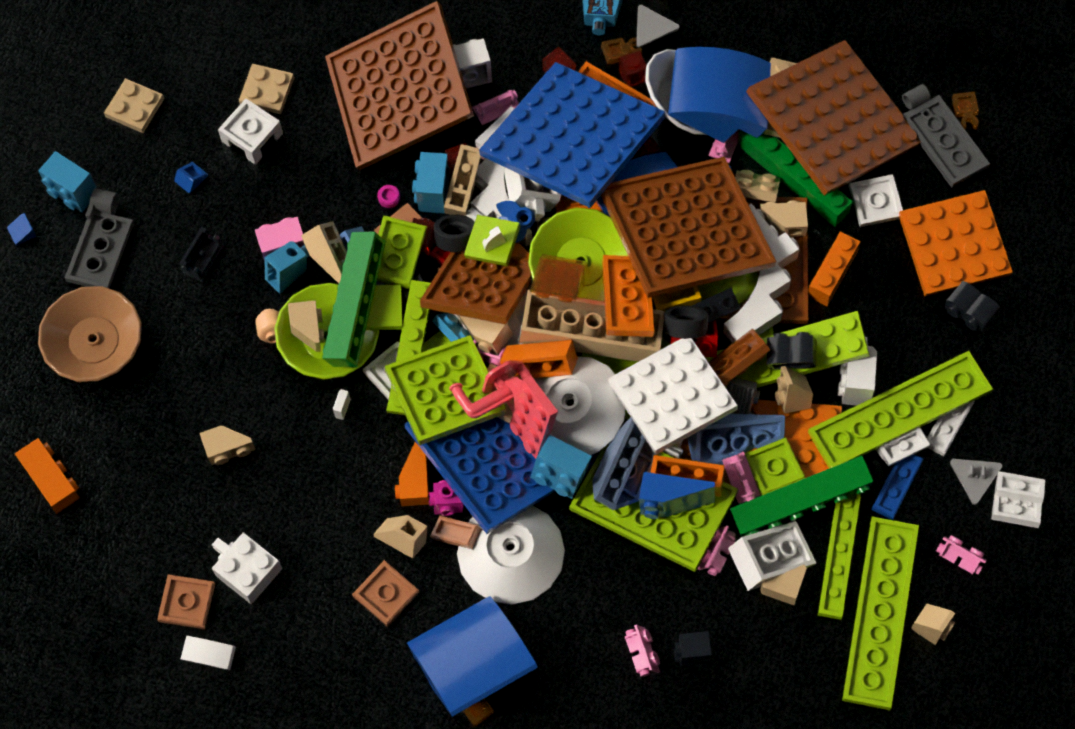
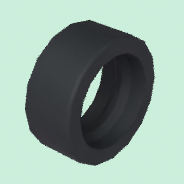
M459 214L447 215L438 219L434 224L435 244L438 248L448 252L465 251L475 222L471 218ZM450 232H462L461 234L456 235L446 234Z
M682 305L671 307L664 313V331L672 337L682 339L702 337L708 331V313L696 306Z

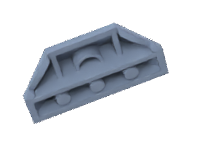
M631 417L620 428L614 440L608 444L592 479L594 499L611 510H616L639 501L643 473H651L653 456L656 455Z

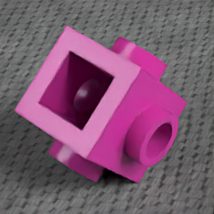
M445 480L433 483V492H429V505L434 506V513L443 516L463 513L464 504Z

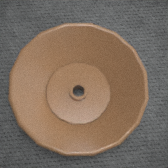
M103 286L80 287L63 294L47 309L39 325L38 346L45 363L59 376L76 382L100 381L117 374L133 359L141 342L142 322L135 305L122 293ZM93 337L97 338L95 342H90Z

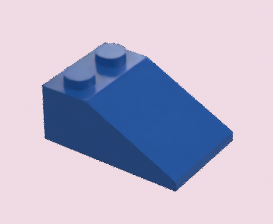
M649 472L643 473L639 503L640 512L646 518H665L715 502V482Z

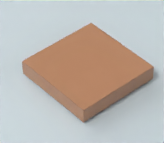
M384 560L352 596L388 627L419 594V589Z
M168 575L157 619L158 622L205 629L215 583L213 581Z

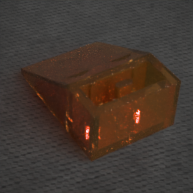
M542 254L530 292L536 293L535 296L539 298L559 297L558 300L562 302L577 300L584 289L588 262Z

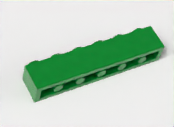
M742 130L738 132L737 145L768 172L775 175L776 178H780V182L798 197L807 198V204L832 226L836 227L850 214L853 201L838 189L824 196L790 149L779 139L766 135L764 132L758 138Z
M352 232L347 245L348 250L342 266L343 271L340 283L338 284L337 297L333 305V314L328 326V335L322 359L333 367L358 366L386 243L376 232Z
M860 456L732 507L730 512L740 536L744 537L760 532L759 530L766 527L771 529L781 526V521L789 518L791 521L798 520L804 517V512L811 509L813 512L820 511L826 508V503L834 501L835 504L848 499L847 495L856 492L857 495L870 490L869 486L873 485V479L863 456Z

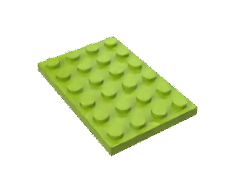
M607 444L600 451L569 509L695 572L738 494V488L723 482L721 497L715 496L714 503L665 518H646L640 512L639 501L616 510H611L594 499L592 482L608 447ZM663 452L656 454L657 456L671 457Z

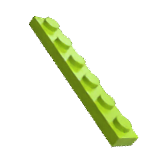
M411 280L396 362L422 353L430 309L422 308L420 299L431 284L429 282ZM391 385L387 413L405 415Z
M856 492L847 495V500L835 504L818 616L839 620L843 616L861 494L857 495Z

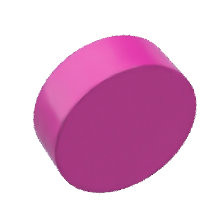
M393 185L381 187L378 191L379 203L385 208L395 207L400 201L399 190Z

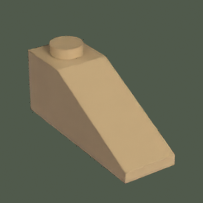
M460 145L444 205L445 214L466 216L470 207L481 159L479 148Z
M332 221L314 227L301 235L309 255L340 283L343 271L342 266L345 262L347 251Z
M457 315L478 344L479 349L483 352H492L499 355L513 334L508 323L505 325Z

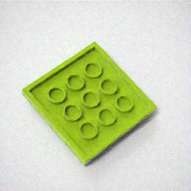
M471 335L385 366V372L419 446L506 414V407L502 404L478 418H471L449 390L451 385L461 383L464 393L472 403L488 395L483 393L482 388L485 377L489 372Z

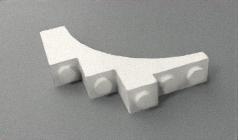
M511 106L475 140L476 148L480 149L515 108ZM481 156V159L484 161L479 165L475 185L482 192L471 202V208L473 207L483 216L498 219L502 215L499 213L496 204L502 201H509L505 189V167ZM527 229L525 238L520 241L526 247L532 242V231L530 229Z
M752 203L749 207L772 251L776 265L773 268L760 270L756 287L749 300L736 315L724 323L723 333L732 344L752 328L760 335L781 321L783 310L780 303L774 299L789 290L791 277L783 267L796 260L799 253L797 241L793 237L790 238L786 232L778 237V232L774 226L768 225L762 211L758 208L756 209Z

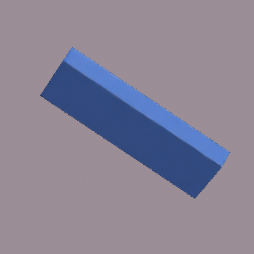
M913 454L894 464L872 507L873 511L891 520L894 519L923 458Z

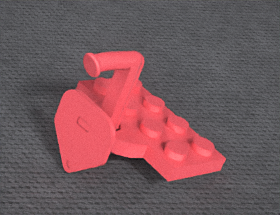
M509 360L492 369L486 375L482 388L483 393L488 395L474 403L464 393L461 383H455L449 387L455 399L471 418H478L507 402L513 412L510 423L512 432L523 441L526 451L532 453L535 459L537 458L548 436L551 434L558 410L533 379L522 361ZM518 373L521 379L514 376Z

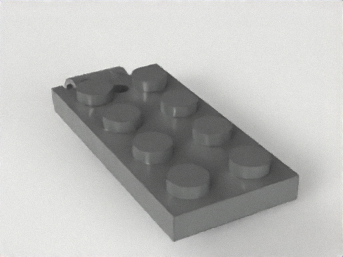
M923 84L902 95L904 104L910 109V111L902 114L911 129L916 132L921 142L920 145L951 188L989 168L990 163L940 95L930 99V93Z

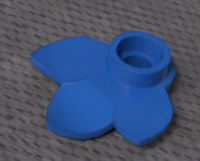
M514 201L497 203L496 207L502 215L498 219L520 223L521 227L515 243L522 241L526 236L527 229L531 228L535 222L534 212L527 207L520 208ZM523 215L528 216V220L526 222L520 221V218Z

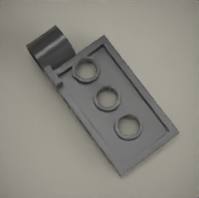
M98 188L93 190L90 204L85 214L87 220L65 275L66 282L86 287L103 286L110 289L134 225L132 219L115 216L119 203L118 193ZM106 223H114V227L111 230L103 229ZM99 242L107 243L104 249H96V245ZM91 262H100L98 268L93 270L88 268Z

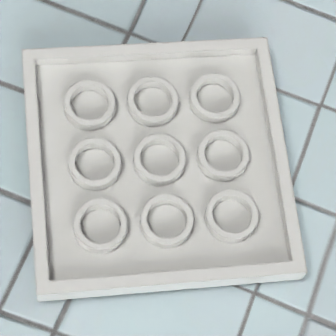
M681 338L608 378L610 386L655 454L666 450L738 410L737 404L692 338Z

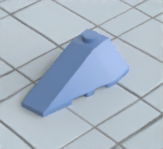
M729 414L687 437L692 461L723 465V459L783 439L785 416Z

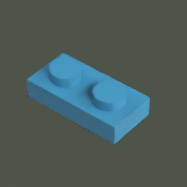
M451 313L436 314L432 320L451 342L471 335L468 330L460 325L457 317Z

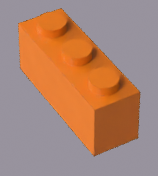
M842 232L838 234L809 285V298L828 306L858 253L859 240Z
M562 340L507 345L500 363L503 364L509 360L522 361L533 378L572 375L578 357L573 341ZM518 373L514 376L521 379Z
M39 438L16 452L15 455L57 514L80 498L76 493L79 487L72 477L67 480L63 474L67 470L60 460L56 462L51 456L55 453L47 442L42 444Z
M653 456L651 473L715 482V496L721 497L724 465Z

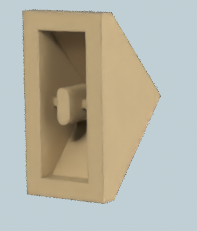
M805 564L763 582L760 588L761 593L794 605L807 569Z

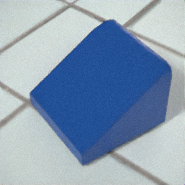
M191 162L177 169L175 182L185 191L191 193L207 178L208 174L194 162Z
M25 213L21 214L7 227L16 246L37 237Z

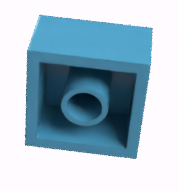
M55 151L38 170L42 177L41 182L47 187L46 191L50 196L55 199L59 197L67 207L72 210L76 208L83 213L90 204L91 194L96 188L89 172Z
M421 152L420 160L415 162L417 179L413 180L412 186L414 203H418L419 212L445 213L444 205L448 194L450 177L448 156L443 153Z
M549 435L536 458L530 478L534 479L539 485L548 486L559 495L572 499L585 476L592 456Z

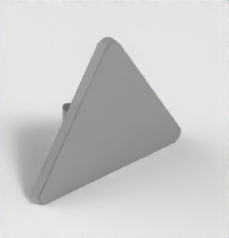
M643 5L638 6L637 47L641 48L679 29L677 23Z
M952 459L950 462L974 505L978 504L997 476L998 471L1002 468V464L996 462Z

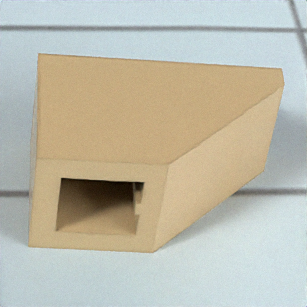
M793 200L787 203L771 201L760 204V210L764 214L765 221L769 226H774L780 235L786 232L789 237L806 236L808 228L806 202Z
M316 301L288 303L291 333L314 351L321 352L320 343H325L323 329L319 330L318 322H323L321 308H316Z
M786 366L781 367L780 377H777L778 391L775 392L777 404L781 405L784 414L810 409L813 393L806 376Z
M222 425L200 433L211 465L225 464L231 458L237 456L244 457L255 450L250 437Z
M408 515L387 518L374 533V537L405 555L414 558L426 543L427 526Z
M926 604L911 630L936 645L939 639L944 641L955 624L952 621L955 613L948 609Z

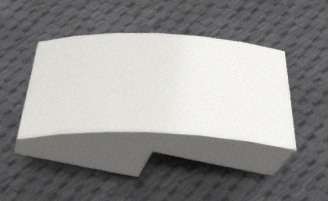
M186 636L181 659L230 670L236 647Z

